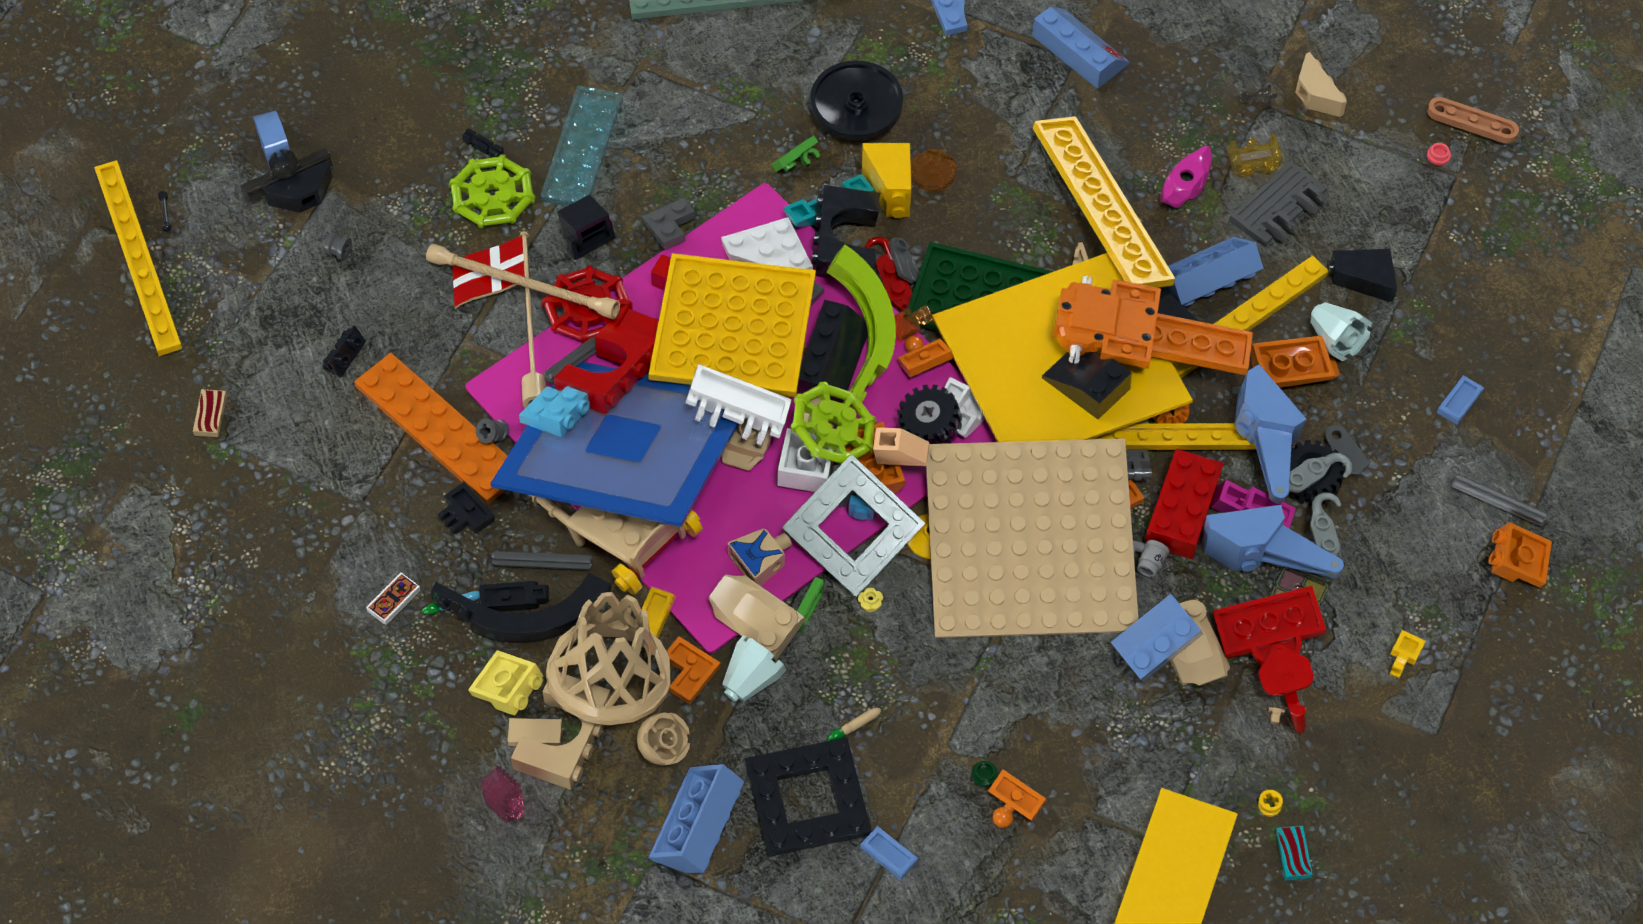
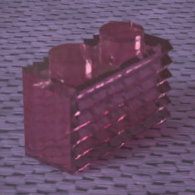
M497 766L481 782L485 804L506 823H509L512 819H518L525 810L521 785L517 783V780H513V776L506 773L502 766Z

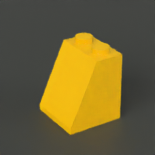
M863 143L862 174L875 189V192L881 193L880 207L885 216L894 218L910 217V143Z

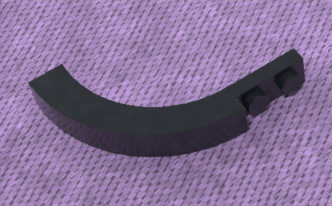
M588 573L582 584L566 599L550 608L531 613H506L493 610L438 582L431 589V596L434 604L442 609L449 608L455 611L456 615L461 619L471 620L472 632L494 640L527 643L543 641L565 634L576 625L585 602L590 600L594 604L601 593L611 592V583Z

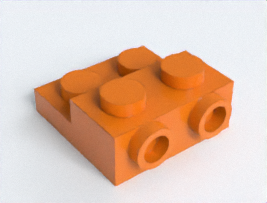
M1510 522L1497 529L1492 536V542L1496 544L1495 550L1489 557V564L1492 565L1491 573L1512 582L1519 578L1539 588L1544 586L1547 579L1552 541Z

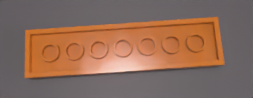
M391 352L354 381L355 387L456 478L462 483L465 482L485 504L489 505L506 491L491 487L490 483L508 455L493 442L482 443L479 441L476 435V427Z

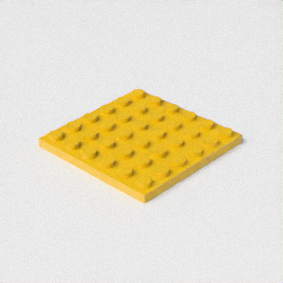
M672 253L650 364L649 380L691 385L698 364L781 396L796 397L816 270Z

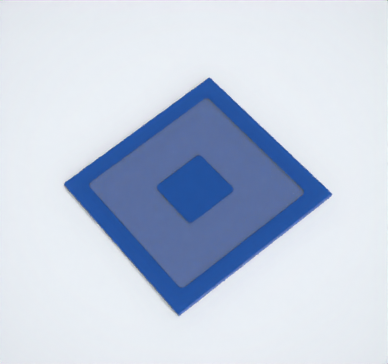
M582 362L576 366L594 373L610 372L617 369ZM645 374L606 415L589 409L574 424L573 428L569 429L562 437L527 425L490 484L491 487L682 527L739 423L722 417L724 409H721L715 427L709 426V420L713 413L704 410L705 413L700 422L695 421L700 400L697 401L695 407L685 403L691 385L649 380V375Z

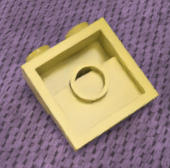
M497 650L468 691L472 696L492 703L495 709L515 716L519 710L526 708L531 692L541 687L543 674L536 663Z

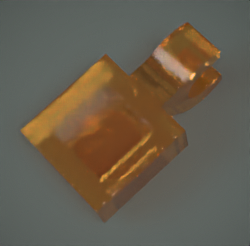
M927 305L914 313L908 308L894 315L896 336L900 342L920 332L919 324L924 325L933 321L932 313Z

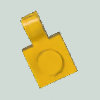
M1402 630L1391 651V655L1397 658L1390 674L1400 678L1407 662L1415 665L1426 641Z

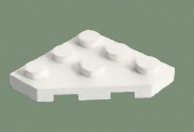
M788 217L721 237L722 246L729 260L813 270V266Z

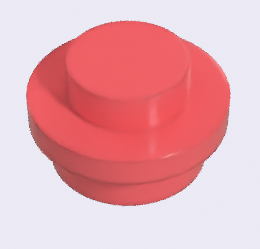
M1435 143L1427 152L1428 160L1435 165H1444L1449 162L1451 157L1449 147L1443 143Z

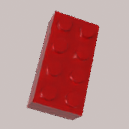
M1175 449L1147 529L1145 544L1148 540H1155L1164 544L1169 549V553L1193 560L1205 525L1206 516L1209 513L1220 481L1224 463Z

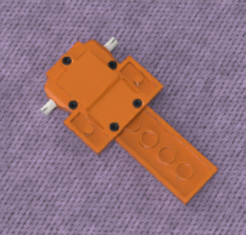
M1084 276L1082 284L1072 282L1067 289L1062 288L1053 337L1057 338L1060 346L1066 348V351L1070 354L1069 361L1073 363V359H1075L1074 364L1078 363L1080 355L1085 354V352H1099L1101 348L1100 359L1112 358L1118 363L1149 368L1151 357L1241 375H1246L1248 372L1253 332L1159 314L1158 306L1161 288L1113 279L1111 289L1092 286V277L1089 276L1087 280L1088 276Z

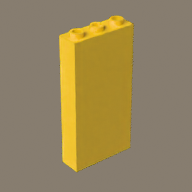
M1161 788L1114 924H1202L1238 813Z

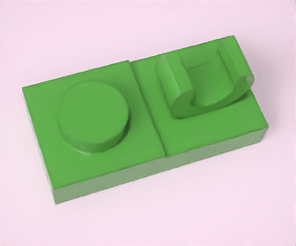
M814 135L773 162L771 166L775 172L782 168L785 171L789 170L797 164L795 159L800 157L802 164L805 166L811 163L807 157L808 154H811L814 159L820 157L818 150L812 148L813 145L818 143Z

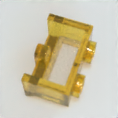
M1275 133L1270 135L1267 144L1258 145L1256 138H1251L1247 141L1245 147L1238 149L1235 140H1232L1226 153L1229 156L1234 175L1241 174L1244 177L1260 170H1264L1266 173L1273 172L1280 167L1283 158Z

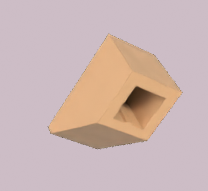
M876 427L873 451L877 464L927 466L929 442L901 428Z

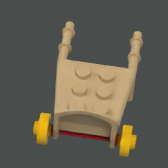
M529 495L535 504L539 503L549 511V516L556 517L567 526L578 547L585 544V537L627 563L629 569L622 564H618L612 570V574L616 579L614 581L622 591H628L633 595L642 589V584L638 577L642 579L645 576L643 568L677 535L684 539L687 532L691 536L696 537L703 530L699 522V516L692 509L682 527L584 506H581L570 516L562 510V506L559 503L555 504L550 499Z

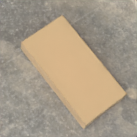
M509 718L508 746H517L521 736L546 745L560 746L562 719Z

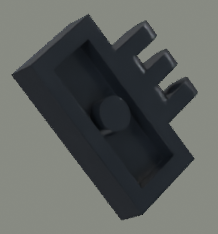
M465 482L444 495L445 501L450 506L438 514L442 521L445 520L444 524L447 527H451L450 530L453 534L458 533L467 526L476 534L495 521V515Z

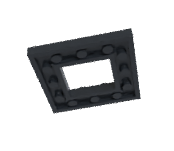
M847 737L745 758L768 857L866 837L872 832ZM828 770L839 813L788 823L777 780Z

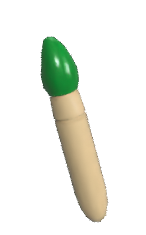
M878 707L872 708L841 728L833 730L829 734L827 741L844 738V736L875 719L880 714L881 709Z

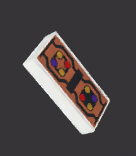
M400 573L366 607L367 612L387 625L421 591L420 586L403 573Z

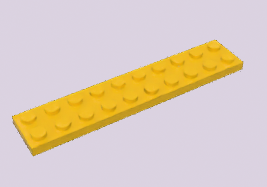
M1076 116L1035 121L1033 130L1123 280L1155 288L1172 286L1175 281L1174 275Z

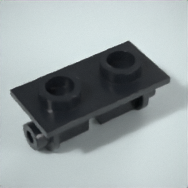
M355 325L351 329L342 332L341 337L335 344L336 350L332 349L323 360L322 367L329 372L333 369L339 378L343 376L366 342Z

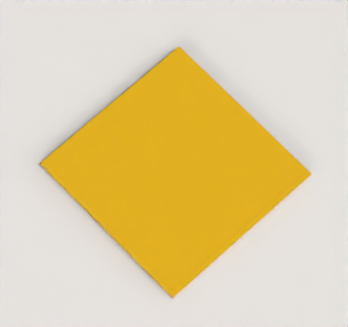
M1108 253L932 315L946 345L951 349L953 358L967 385L970 387V391L997 442L1094 439L1193 402L1172 362L1156 357H1151L1149 368L1119 363L1132 372L1130 390L1100 419H1096L1042 379V375L1067 352L1066 348L1059 345L1057 338L1053 337L1062 288L1067 289L1072 282L1082 284L1084 276H1088L1087 280L1089 276L1092 277V286L1111 289L1113 279L1124 281Z

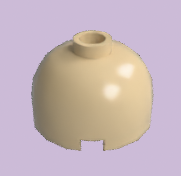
M664 712L652 715L642 723L638 730V749L642 756L653 764L669 765L678 763L686 756L690 748V743H687V735L690 734L689 728L677 714Z

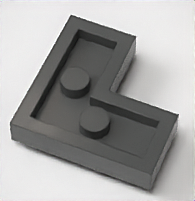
M682 198L642 217L645 226L663 249L666 250L686 241L685 234L679 225L696 218V215L686 199Z

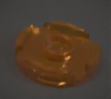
M929 149L922 154L921 152L916 154L911 160V180L923 190L933 192L944 190L955 180L956 164L953 158L942 150Z

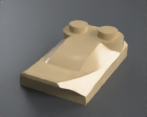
M745 418L743 424L737 426L723 451L722 462L726 465L750 471L757 462L764 458L773 436L769 435L771 427L768 426L762 445L756 444L759 430L751 428L752 431L747 440L741 438L747 418Z
M724 575L708 598L713 607L714 615L718 620L739 635H744L747 639L752 638L774 655L773 659L775 660L778 659L806 620L803 615L745 575Z
M1197 600L1179 603L1203 632L1202 636L1171 660L1182 686L1190 683L1200 686L1226 677L1228 670H1230V665L1206 616V607Z

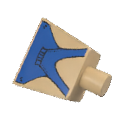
M760 529L728 543V556L743 575L762 586L784 567L785 554L783 551L792 546V543L786 533L773 539L766 529Z

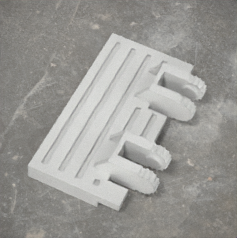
M698 364L685 403L695 407L697 401L700 400L694 420L700 422L704 416V410L713 413L709 420V426L715 427L721 409H724L722 417L739 424H743L744 419L747 418L741 438L747 440L751 434V428L759 430L756 444L762 445L768 426L771 427L769 435L780 438L792 399Z

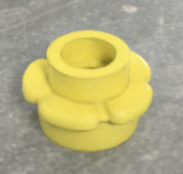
M866 588L858 596L862 609L867 612H874L882 605L883 595L880 591H876L875 588Z

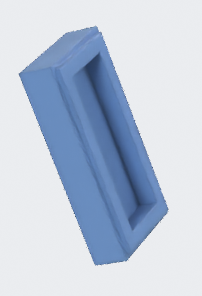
M1463 375L1439 406L1437 413L1458 425L1482 394L1484 387Z
M878 826L860 844V849L899 880H902L918 862V858Z

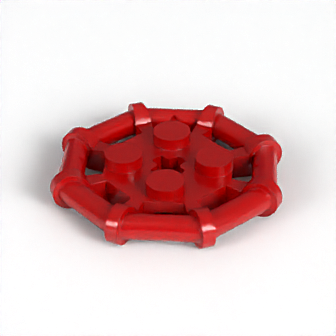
M588 265L585 269L565 275L559 274L556 276L553 286L596 298H612L610 292L615 290L618 299L615 300L620 302V310L615 319L612 320L601 316L597 311L590 309L588 306H583L577 302L550 294L542 299V307L545 308L552 325L551 330L554 333H561L582 341V344L591 337H595L603 328L600 327L588 331L589 326L599 323L604 325L611 323L619 326L627 311L633 309V302L628 298L623 286V279L620 276H613L597 270L591 265ZM585 278H586V280L579 281V282H576V283H573V284H572V282H575V281L582 280V279H585ZM593 278L605 282L606 284H601V286L595 284ZM556 307H562L565 314L559 317ZM569 322H573V324L576 327H581L582 331L570 327L567 324Z

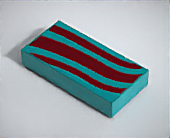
M1303 826L1277 828L1276 837L1285 881L1312 878L1313 874Z

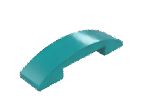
M863 174L842 182L843 188L875 192V189ZM802 199L785 206L783 211L796 227H806L815 224L816 212L820 213V208H816L817 199L808 203Z

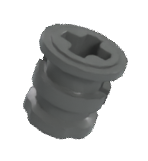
M482 419L477 424L476 435L482 443L501 442L506 440L509 435V426L501 419Z

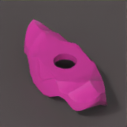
M1204 146L1191 153L1173 168L1163 184L1160 195L1161 202L1179 208L1187 200L1196 198L1202 192L1212 165V153L1209 146ZM1188 172L1193 176V179L1191 181H1184L1181 179L1180 174Z

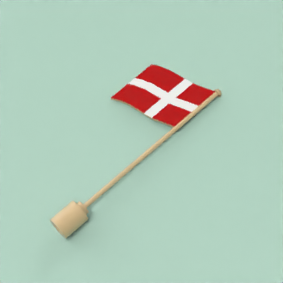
M523 231L519 237L496 247L468 254L463 258L529 278L527 250L529 234ZM453 266L455 309L472 300L500 293L518 285L464 267ZM525 287L530 373L521 379L524 408L546 388L544 376L535 372L530 288Z

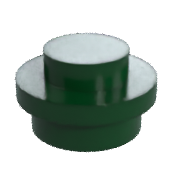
M981 761L974 765L971 776L977 785L988 787L998 777V771L991 762Z

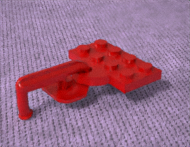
M1313 586L1213 610L1214 620L1226 659L1251 653L1255 661L1262 665L1259 669V677L1263 690L1273 696L1284 694L1295 731L1299 734L1304 733L1306 730V708L1300 705L1296 691L1308 688L1312 684L1314 676L1308 658L1300 655L1302 651L1301 640L1326 634V627Z

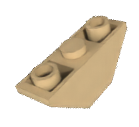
M1310 52L1306 53L1295 93L1307 109L1338 117L1342 116L1347 103L1345 95L1334 85L1331 76L1327 75L1322 69L1319 60L1315 59Z

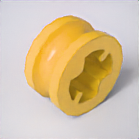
M1274 790L1263 791L1259 797L1258 809L1263 815L1268 817L1277 815L1282 808V796ZM1266 799H1270L1271 802H1275L1274 807H1270V805L1266 803Z

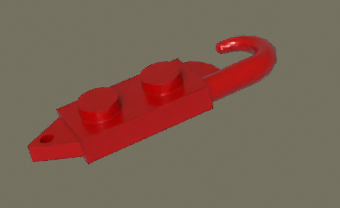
M873 237L866 243L865 248H871L874 244H880L884 247L886 254L877 259L876 271L889 296L891 305L906 315L912 297L908 281L897 274L889 247L890 240L885 237Z

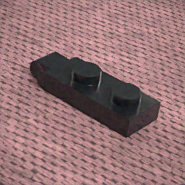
M537 581L479 585L480 604L497 611L537 608L539 603L549 602V586L538 585Z

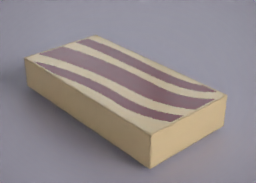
M201 389L193 427L194 436L219 437L227 399L226 391Z

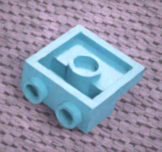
M547 386L519 414L520 423L562 437L588 412L590 406L588 394L568 386L562 391Z

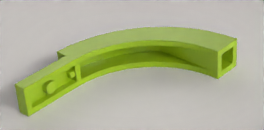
M844 244L834 257L827 273L843 284L852 294L861 308L867 325V355L859 374L849 390L850 392L853 390L857 392L858 398L863 402L867 395V392L864 391L866 386L870 387L875 378H879L888 368L895 346L896 325L891 301L881 280L862 257Z

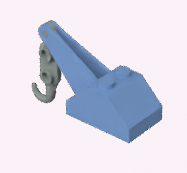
M1258 364L1247 372L1238 393L1234 425L1242 437H1245L1249 443L1255 444L1270 500L1274 503H1282L1289 492L1299 493L1322 479L1329 467L1335 462H1341L1346 466V472L1343 474V477L1347 478L1352 472V463L1347 456L1341 453L1311 458L1290 471L1291 445L1296 442L1306 418Z
M1325 492L1318 494L1312 501L1313 514L1310 528L1315 544L1283 525L1285 517L1281 505L1207 515L1201 538L1204 553L1233 571H1253L1259 568L1263 562L1330 578H1337L1341 575L1344 567L1343 561L1337 557L1340 544L1334 523L1324 512L1321 504L1324 500H1332L1340 507L1341 502L1336 495Z

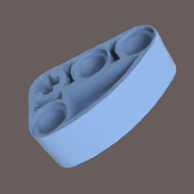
M276 110L253 116L270 172L293 167L288 141Z

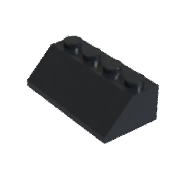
M824 300L801 363L797 394L809 391L818 386L820 382H827L828 385L849 390L868 336L865 319L848 305ZM830 396V400L839 403L844 401L843 399Z

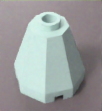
M1325 302L1317 305L1311 313L1310 322L1318 336H1322L1327 352L1341 361L1347 359L1345 357L1347 354L1352 356L1358 354L1370 338V332L1367 328L1372 326V322L1355 311Z
M743 635L735 646L722 683L726 689L724 694L734 702L738 699L744 702L780 679L785 673L786 668L780 660L776 664L772 661L774 655L752 638L747 639Z

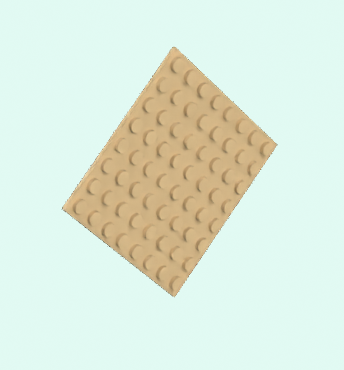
M1125 438L929 444L926 474L935 638L1124 632L1139 620Z

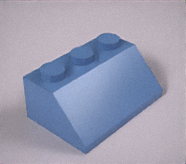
M1170 594L1111 641V643L1142 682H1145L1202 636L1203 632Z

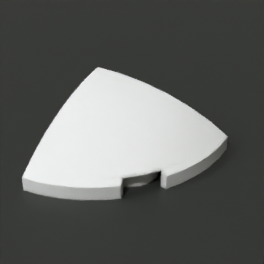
M950 377L945 388L948 390V393L952 392L957 400L962 414L961 430L957 429L960 436L966 438L985 418L970 391V387Z

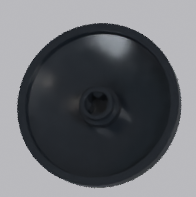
M867 61L841 62L823 71L815 80L810 96L811 111L817 123L834 136L848 140L871 139L884 134L896 124L902 113L903 92L895 76L877 64Z

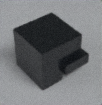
M590 194L557 211L564 239L567 241L570 255L574 259L616 238L609 214Z

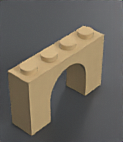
M566 675L565 686L570 689L580 682L581 679ZM547 682L543 690L544 703L564 710L550 694ZM595 684L591 685L595 704L605 706L611 697V690ZM584 690L576 694V696L588 701ZM579 718L582 723L579 734L569 743L560 746L546 745L521 736L511 757L512 767L516 771L571 790L574 782H579L583 773L582 765L584 760H589L594 747L592 743L595 737H600L604 725L587 722Z

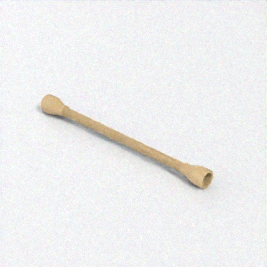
M431 244L426 253V260L437 265L449 264L464 267L504 281L588 306L590 309H594L601 316L615 319L620 310V302L618 300L608 297L584 296L521 275L519 276L505 270L458 257L457 254L451 253L445 247L437 244Z

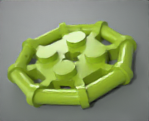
M500 154L499 157L479 160L472 158L468 160V164L449 182L453 198L452 210L455 214H460L477 224L478 228L503 223L514 224L521 213L535 201L536 197L533 194L531 184L532 173L528 168H523L507 159L506 155ZM496 167V170L493 171H481V169L483 168ZM504 168L513 172L516 175L514 177H510L508 172L504 171ZM474 173L469 184L465 183L464 181ZM522 184L523 193L516 192L515 186ZM489 190H497L495 195L488 193ZM461 192L469 193V199L462 201ZM512 202L513 204L519 202L512 210L509 209V205ZM478 208L480 209L481 214L479 215L470 209Z
M820 382L818 386L809 391L796 395L794 398V420L791 424V429L797 433L811 452L810 456L813 458H823L841 465L851 454L858 459L865 454L872 453L874 447V425L877 423V420L863 405L857 396V392L854 390L850 392L828 385L827 382ZM830 396L843 399L845 402L839 403L830 400ZM819 397L821 402L814 406L810 401ZM804 412L809 414L808 422L804 421ZM856 412L859 414L861 418H856ZM833 421L834 423H836L837 428L833 429L832 424L828 422ZM858 428H864L863 439L857 436ZM810 434H815V436L817 437L815 441ZM851 444L855 447V449H853L850 452L846 451L845 446H849Z

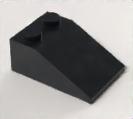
M1066 352L1042 375L1043 380L1096 419H1100L1130 390L1132 372L1112 358L1100 359V354L1095 352H1085V354L1080 355L1079 362L1074 364L1075 359L1071 363L1069 361L1070 354Z

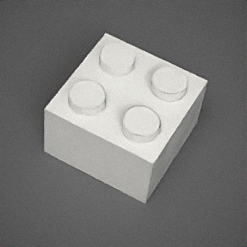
M787 428L778 468V486L816 492L831 476L833 461L810 456L811 452L797 433ZM814 433L810 434L811 437H812V438L814 439V441H815L816 438H817V437L815 436V434H814Z

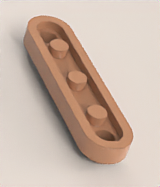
M1443 97L1433 98L1428 106L1427 112L1432 119L1504 144L1514 142L1519 133L1518 125L1511 120Z

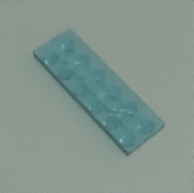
M577 85L540 195L541 201L568 206L589 194L592 195L623 100L621 93Z

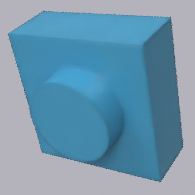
M851 495L849 516L858 520L867 519L873 521L875 511L859 496Z

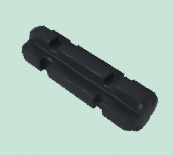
M467 128L463 132V141L469 144L473 143L472 146L486 154L490 153L491 157H499L500 154H504L503 147L494 144L493 141L479 133L476 135L474 130Z

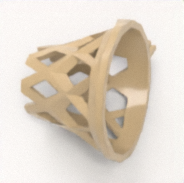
M613 592L601 593L594 604L590 600L585 602L576 625L559 637L547 662L546 679L552 697L565 711L587 722L602 725L631 723L653 713L667 697L670 689V657L662 642L651 634L646 609L641 610L637 599L626 595L619 602ZM608 602L611 608L602 614L599 610ZM632 611H633V613H634L636 619H634V618L631 616V612H632ZM602 637H619L615 639L607 651ZM627 640L633 642L632 646L629 645ZM578 642V645L572 648L573 644ZM594 646L599 662L587 672L585 658L587 651ZM641 647L645 648L647 663L639 656ZM620 650L628 659V664L621 678L612 664ZM566 651V654L560 657V655ZM651 655H654L656 658L660 676L651 670ZM578 664L581 681L568 689L565 686L567 667ZM560 667H563L562 677L558 669ZM634 674L645 679L642 699L637 701L625 689ZM602 678H605L615 690L605 706L595 704L590 687ZM650 682L656 684L648 694ZM584 690L588 701L576 696V694ZM619 697L627 703L613 706Z

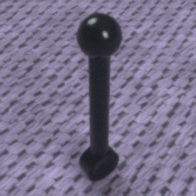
M161 191L158 194V198L162 203L164 221L162 229L168 232L171 230L166 205L168 194L165 191Z

